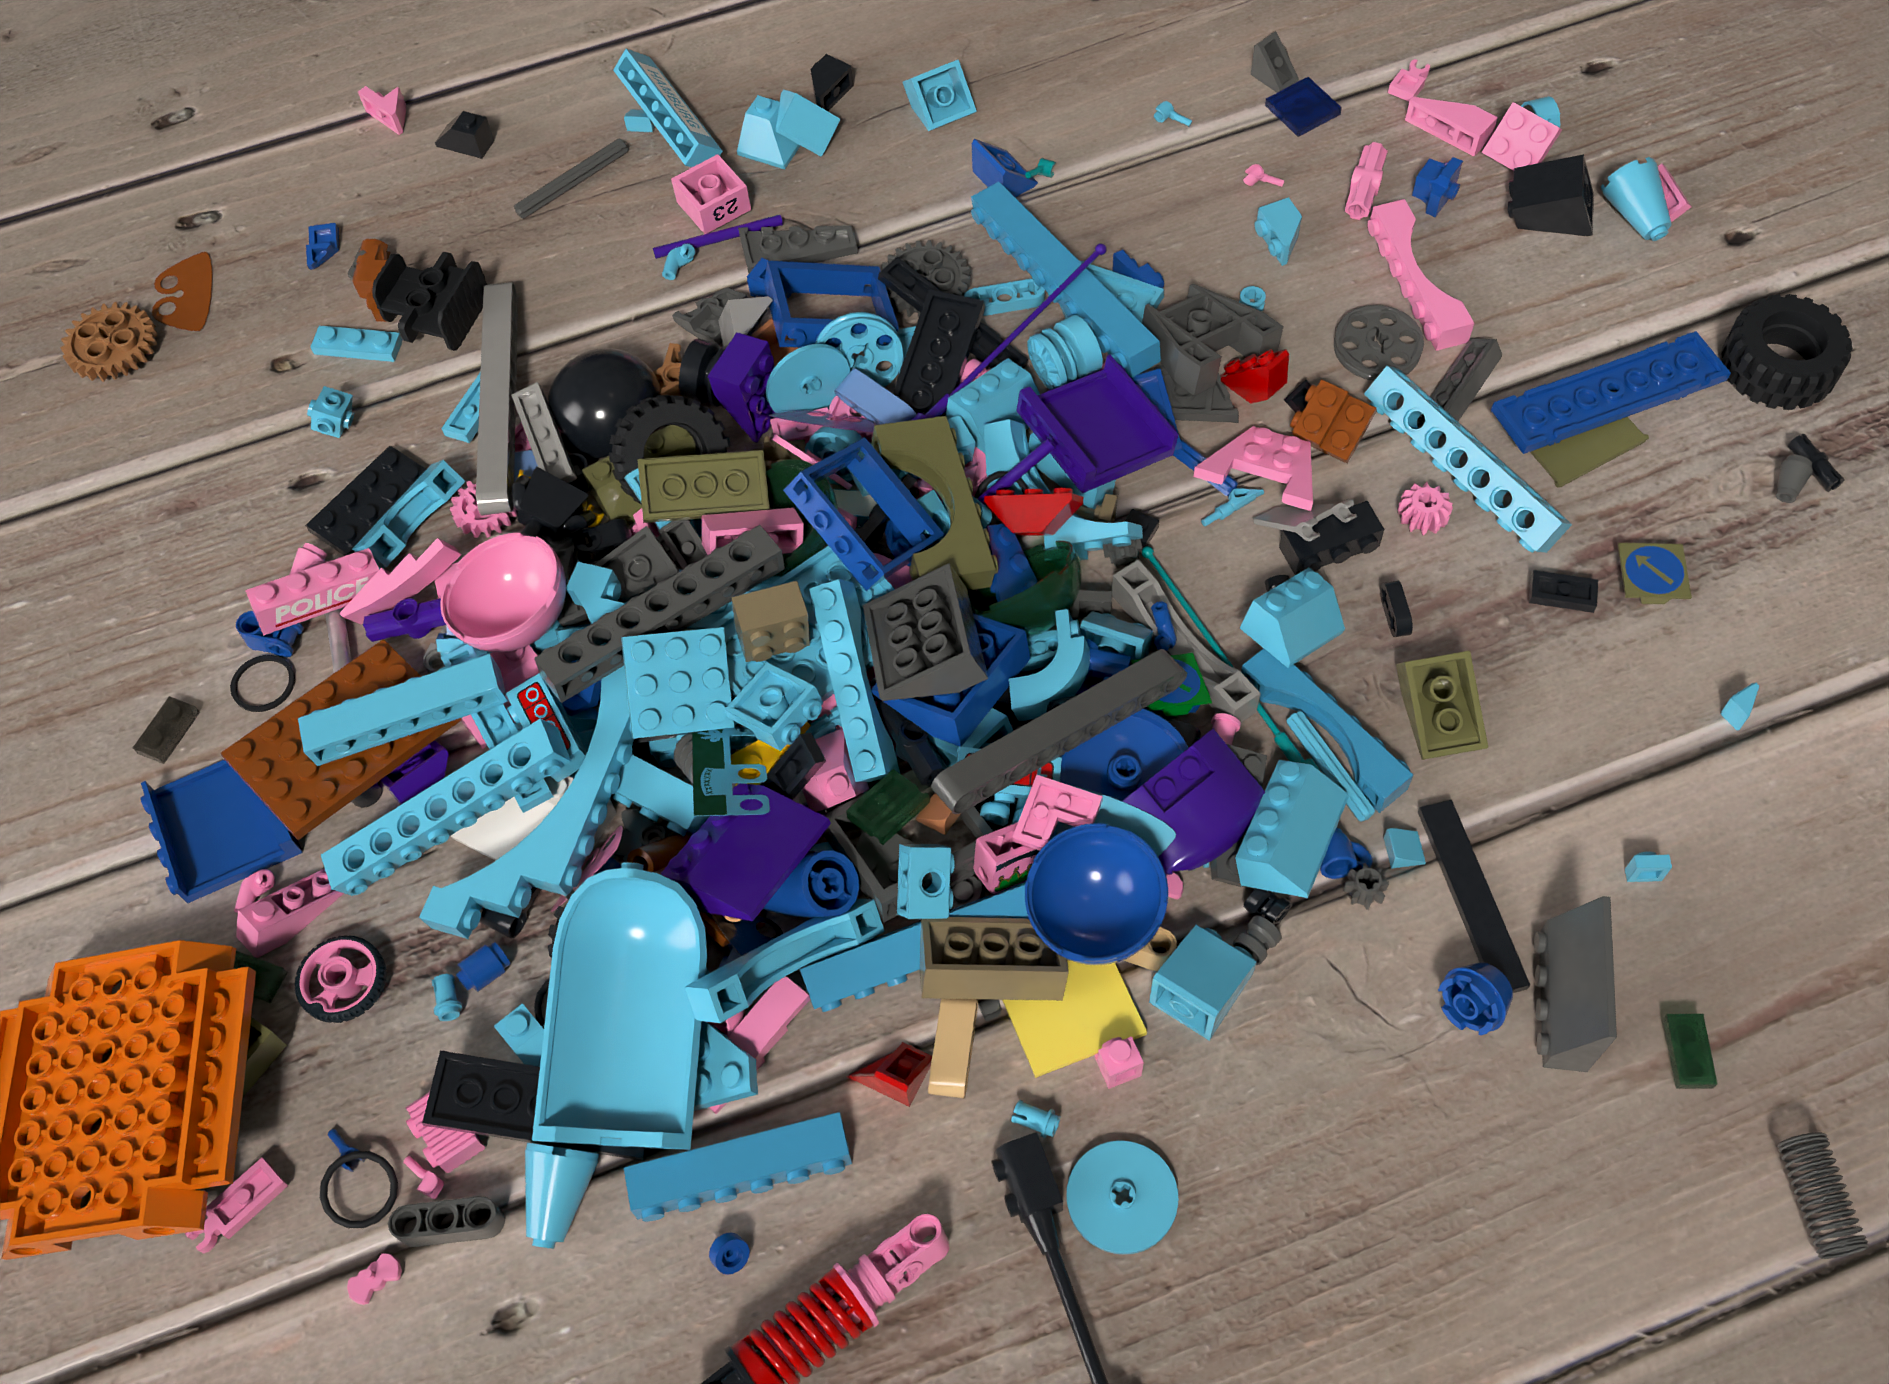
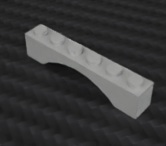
M1139 560L1113 575L1112 597L1136 623L1153 630V643L1155 637L1158 636V631L1151 607L1156 602L1167 603L1177 641L1175 646L1169 648L1166 652L1169 655L1194 654L1212 703L1209 705L1216 713L1229 714L1243 722L1257 712L1261 693L1240 670L1219 660L1196 639L1173 609L1158 580Z

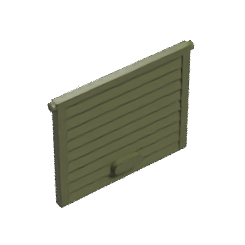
M1628 417L1561 440L1557 444L1554 443V445H1547L1533 450L1530 453L1554 479L1555 486L1558 488L1643 444L1649 439V436L1647 434L1644 435Z

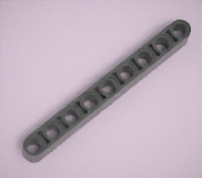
M1160 649L946 768L936 776L931 788L954 814H960L1170 694L1185 681L1187 672L1164 649Z

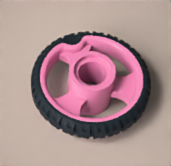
M351 935L338 936L337 938L332 937L327 939L326 942L323 941L316 945L317 947L312 948L301 961V966L298 967L296 972L295 994L302 1008L315 1019L328 1023L347 1022L364 1014L366 1010H369L374 1005V1002H377L385 986L387 972L381 953L367 940ZM345 949L360 951L369 958L370 963L362 969H356L348 959L339 956L340 951ZM320 964L318 981L324 987V990L321 994L312 998L309 992V982L315 967ZM346 974L344 980L335 984L338 977ZM363 985L368 987L357 1001L346 1007L335 1009L336 1000H351L360 993Z

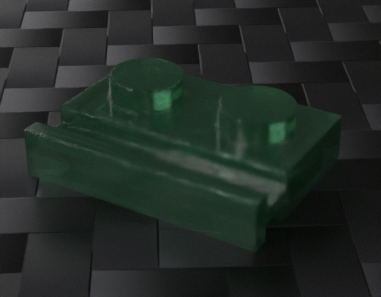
M893 769L846 810L847 819L871 837L875 836L879 839V843L884 845L930 803L929 794L926 792L923 794L918 790V786Z

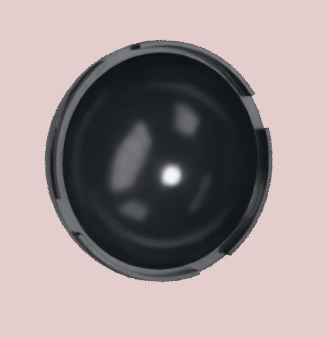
M600 348L584 352L563 366L552 382L547 401L565 448L571 453H579L585 458H602L612 453L613 444H609L611 435L616 434L618 428L615 425L619 419H623L627 415L625 411L631 406H637L643 399L661 395V389L654 372L640 358L620 349Z

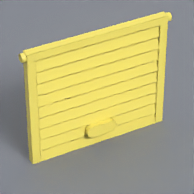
M1067 959L1069 973L1063 1001L1002 1000L1035 1078L1097 1054L1102 1045L1113 1038L1121 1037L1124 1040L1132 1037L1135 1040L1147 1035V1030L1115 963L1086 965Z

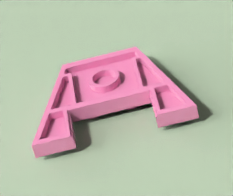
M1252 426L1198 464L1194 469L1193 477L1220 485L1223 484L1232 468L1288 484L1283 492L1282 502L1308 511L1312 509L1311 442L1301 440L1298 437L1287 436L1272 432L1267 428Z

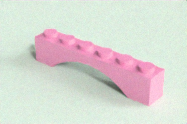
M1402 199L1374 206L1371 219L1368 220L1369 234L1375 237L1379 252L1388 261L1392 276L1397 278L1401 286L1402 295L1404 298H1408L1414 317L1419 319L1424 328L1426 339L1431 341L1436 351L1468 343L1474 322L1463 302L1438 289L1425 277L1415 261L1411 247V236L1416 218L1406 200Z

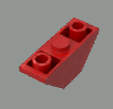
M1271 349L1260 356L1252 354L1242 361L1236 358L1224 366L1225 372L1220 375L1221 382L1250 404L1266 401L1287 384L1289 353L1287 349L1273 352Z
M1055 488L1053 494H1043L1041 489H1025L1024 495H1014L1013 490H996V495L984 496V502L1012 533L1023 536L1054 535L1083 504V497L1073 494V489Z

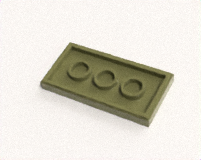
M763 450L638 459L643 523L702 519V515L769 510Z

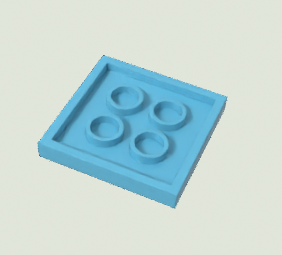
M724 627L621 637L631 735L633 739L734 728V721L728 718L724 711L732 702Z

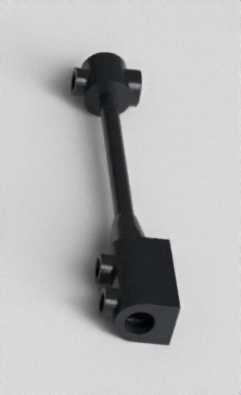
M1035 1132L998 1147L995 1151L997 1159L991 1160V1164L997 1181L1006 1180L1010 1193L1004 1195V1200L1010 1217L1019 1216L1021 1223L1025 1224L1041 1253L1047 1259L1091 1383L1109 1384L1059 1251L1060 1242L1053 1214L1063 1211V1200L1039 1136Z

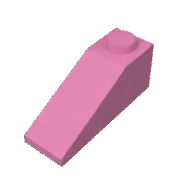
M1412 97L1409 101L1405 120L1475 156L1492 137L1498 117L1475 105Z

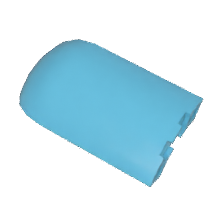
M621 863V868L605 870L587 878L571 895L559 919L552 952L532 1141L600 1145L601 1142V1146H632L659 1149L690 1150L701 1021L695 1018L685 986L706 974L707 948L705 926L696 903L679 883L658 873L644 871V865Z

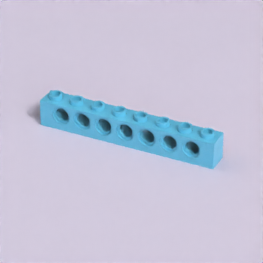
M1386 366L1364 393L1371 400L1369 405L1376 407L1379 414L1384 415L1385 413L1392 419L1390 425L1402 434L1406 432L1412 438L1410 443L1422 453L1427 451L1434 458L1431 462L1443 472L1449 471L1455 477L1453 480L1455 485L1465 492H1472L1477 497L1474 501L1479 507L1487 512L1491 510L1499 517L1496 521L1502 528L1508 532L1513 530L1521 537L1519 543L1532 553L1534 551L1547 553L1572 526V523L1400 369ZM1403 396L1404 403L1400 409H1397V399ZM1423 414L1425 422L1421 428H1418L1417 420ZM1445 433L1446 442L1440 448L1438 439L1441 434ZM1466 452L1468 461L1464 467H1461L1459 459ZM1485 472H1488L1490 481L1487 486L1483 487L1481 485V477ZM1510 492L1512 502L1508 507H1505L1503 505V496ZM1529 512H1532L1535 521L1528 528L1525 525V517Z
M541 718L321 854L331 889L351 896L365 892L368 886L374 882L391 876L397 868L407 862L417 860L422 856L423 852L435 845L446 842L452 834L462 828L474 825L478 818L490 811L500 809L506 801L517 794L529 791L535 783L543 778L557 774L561 767L571 762L559 729Z

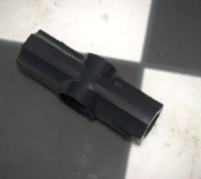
M881 701L877 704V709L885 727L896 743L895 752L897 756L909 763L922 785H927L928 788L931 787L936 776L948 767L928 738L929 734Z

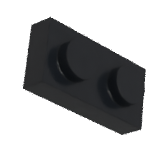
M1533 570L1530 577L1529 603L1594 613L1598 598L1597 579Z

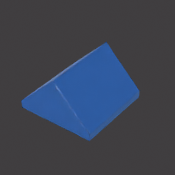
M977 139L973 140L971 143L972 169L974 174L987 187L1000 182L1014 197H1017L1037 185L1038 182L1033 177L1026 178L1025 173L1027 171L1007 150Z

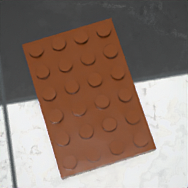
M383 639L220 754L291 834L299 840L459 723L461 718L317 766L304 753L298 718L309 715L318 709H327L339 705L347 699H356L374 693V691L380 688H389L404 683L413 677H422Z

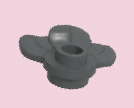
M624 810L621 812V818L625 830L622 832L619 846L613 855L624 857L622 863H627L628 855L632 850L650 844V840L654 837L663 839L670 836L669 830L664 825L654 823L649 818L640 814V810ZM613 835V836L609 839V841L606 843V845H605L606 848H607V847L609 846V844L612 842V840L614 839L615 835Z

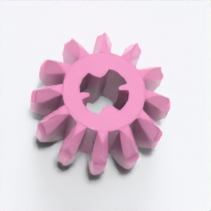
M1428 482L1423 487L1414 483L1410 490H1405L1402 494L1401 502L1398 505L1401 524H1410V532L1419 529L1423 536L1428 530L1436 534L1440 527H1445L1448 524L1449 515H1451L1453 510V503L1449 502V493H1440V485L1431 488Z

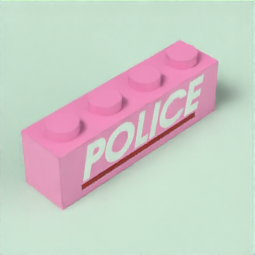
M367 548L245 591L263 635L346 607L379 571V567L370 549Z

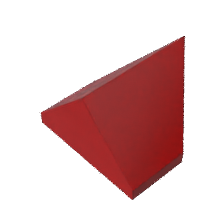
M902 1042L894 1052L847 1077L910 1107L931 1067L932 1055Z

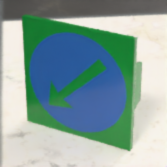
M1193 653L1170 655L1187 672V677L1176 690L1146 708L1147 711L1163 710L1165 717L1188 714L1193 706L1212 703ZM1141 659L1131 660L1130 663L1133 665Z

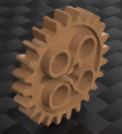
M114 302L112 307L108 308L104 303L99 311L92 307L90 315L81 313L80 315L83 320H73L72 323L75 328L65 330L68 337L61 339L64 346L60 347L64 353L63 358L74 373L78 372L81 378L88 376L91 381H94L99 376L101 381L104 382L108 375H111L114 380L117 379L120 372L128 376L129 368L138 370L139 368L136 363L139 361L147 362L144 355L154 353L150 346L157 345L154 337L158 336V333L154 329L155 325L151 318L148 317L144 310L140 311L137 305L131 308L126 302L120 308L118 303Z

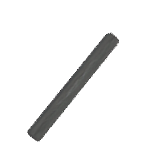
M616 139L514 205L515 212L521 219H525L626 154L628 151L627 145L621 139Z

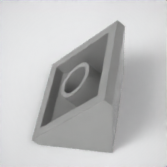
M768 296L728 300L718 320L723 346L730 343L736 332L751 336L763 320L773 300Z

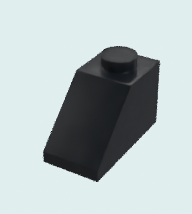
M825 54L810 69L816 105L826 111H829L854 86L851 65L828 54Z
M462 111L447 124L436 140L435 145L439 148L483 159L495 140L487 117Z

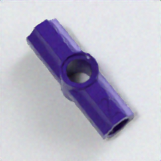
M407 598L397 603L392 610L364 616L363 626L367 638L374 642L408 634L413 639L426 636L432 628L446 625L441 614V598L417 603L414 599Z

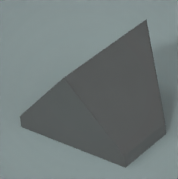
M1275 31L1254 45L1251 75L1276 93H1281L1298 81L1299 78L1290 61L1286 47L1282 44Z

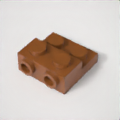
M1321 379L1318 386L1312 384L1305 397V401L1308 404L1303 412L1299 410L1296 412L1290 427L1294 428L1292 431L1293 436L1311 442V447L1348 464L1377 410L1376 407L1350 396L1348 391Z

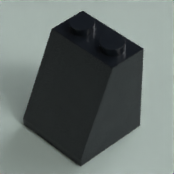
M1584 154L1514 168V178L1512 181H1509L1512 201H1508V214L1510 218L1515 219L1518 229L1578 236L1593 235L1594 192Z

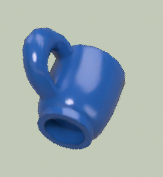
M1336 828L1320 867L1321 874L1326 878L1339 879L1348 876L1350 869L1361 870L1364 863L1370 868L1373 864V857L1369 851L1362 845L1351 842L1340 828Z

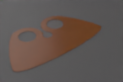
M201 252L182 260L166 269L156 278L154 285L157 292L161 294H173L179 290L184 292L179 298L174 296L165 297L155 303L152 309V316L157 321L189 331H200L204 327L209 312L212 291V266L207 252ZM167 276L178 278L176 286L170 289L162 288L161 281ZM172 302L176 305L175 311L169 315H161L158 312L159 307L163 303Z

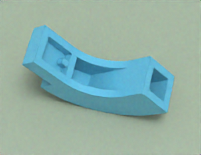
M1068 609L1055 611L1058 648L1051 663L1038 673L1009 679L1011 709L1019 722L1036 719L1045 714L1047 705L1053 700L1075 696L1085 681L1090 665V649L1085 637L1081 636L1078 620L1072 619Z

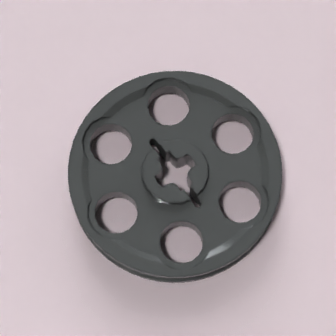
M1368 305L1349 312L1339 322L1334 337V351L1340 363L1354 375L1375 381L1386 366L1398 368L1405 375L1409 374L1417 366L1424 348L1423 333L1416 321L1403 311L1384 305ZM1388 318L1393 320L1395 324L1386 326L1380 320ZM1355 321L1363 322L1366 325V327L1363 329L1355 328L1351 323ZM1409 336L1415 342L1406 344L1400 340V337ZM1345 342H1352L1356 344L1358 348L1349 350L1346 349L1342 344ZM1400 357L1406 361V364L1397 365L1391 359ZM1372 360L1377 364V367L1368 368L1362 362Z

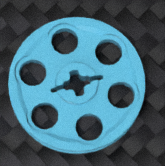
M855 312L840 316L826 325L816 340L815 344H825L830 338L840 339L841 344L836 349L848 361L850 372L855 368L882 387H886L894 380L902 366L903 348L898 332L890 322L875 314ZM862 323L867 326L865 332L861 334L851 332V328L855 324ZM882 335H888L892 338V341L885 346L876 343L877 339ZM861 351L864 352V356L858 355L857 358H854L853 353L859 354ZM881 361H889L892 364L886 371L876 369L877 364Z

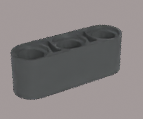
M479 1196L400 1206L390 1215L388 1228L395 1238L408 1247H421L495 1237L504 1227L505 1216L492 1200ZM491 1210L490 1219L483 1225H477L479 1215L484 1211ZM454 1214L451 1226L441 1230L442 1220L446 1216ZM412 1219H417L415 1228L410 1233L404 1234L406 1223Z

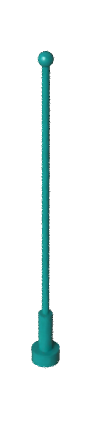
M1149 546L1144 547L1141 552L1142 556L1150 560L1220 660L1233 667L1154 557V550ZM1258 703V713L1276 736L1274 741L1287 759L1292 762L1311 764L1320 771L1313 759L1304 760L1286 733L1279 731L1267 712Z

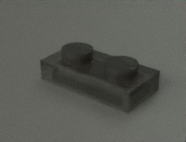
M169 696L133 746V749L139 755L165 764L200 711L191 704Z

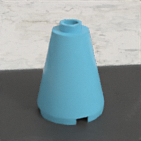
M1647 157L1646 163L1639 164L1638 160H1635L1616 170L1607 178L1609 184L1606 187L1603 184L1601 185V191L1607 200L1645 240L1652 239V241H1657L1669 233L1668 229L1672 223L1657 163L1653 158Z
M527 1143L525 1150L526 1237L533 1238L532 1246L554 1249L556 1242H564L598 1164L599 1154Z

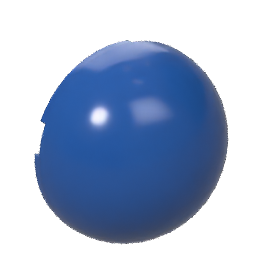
M1102 823L1076 826L1052 838L1034 858L1025 883L1026 911L1037 935L1058 955L1080 964H1112L1138 953L1158 932L1164 920L1168 904L1167 877L1156 853L1143 839L1131 831Z

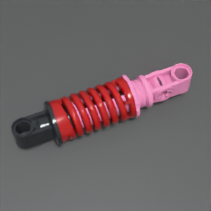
M931 1214L917 1216L894 1236L884 1240L868 1256L863 1254L859 1257L858 1264H855L852 1269L846 1270L840 1264H834L833 1268L818 1280L819 1284L813 1283L810 1285V1295L807 1292H801L797 1297L798 1304L794 1301H789L785 1306L786 1313L781 1310L776 1311L773 1315L774 1323L771 1320H764L761 1324L762 1332L758 1329H753L750 1331L749 1336L746 1335L731 1347L728 1345L724 1348L729 1362L701 1384H785L783 1379L788 1384H800L801 1380L798 1372L803 1377H808L813 1372L810 1362L816 1368L823 1366L825 1359L821 1352L827 1358H833L837 1353L833 1342L840 1349L846 1348L849 1344V1340L845 1335L846 1332L853 1339H857L860 1337L861 1332L863 1333L868 1328L876 1327L879 1324L876 1314L878 1307H881L884 1302L890 1304L896 1299L895 1294L903 1288L910 1286L922 1273L947 1255L949 1240L938 1218ZM935 1235L932 1240L922 1242L927 1236Z

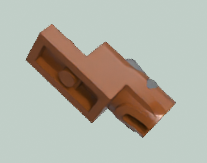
M367 238L362 241L355 260L348 271V276L353 281L360 298L366 299L367 307L372 311L376 321L387 322L382 318L377 308L372 288L374 280L387 259H389L391 251H387L388 245L385 242Z

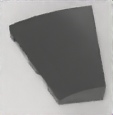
M724 288L716 292L712 297L695 302L697 309L684 315L677 311L672 317L678 325L697 338L716 342L720 345L722 337L718 320L727 301L748 297L741 292Z

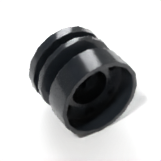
M699 338L694 339L688 345L679 372L681 396L701 403L707 402L709 399V403L712 406L724 408L714 396L708 375L728 345L720 348L716 342Z

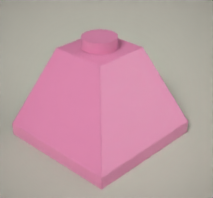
M843 728L815 739L826 762L802 789L811 810L818 812L830 808L870 789L867 782H855Z

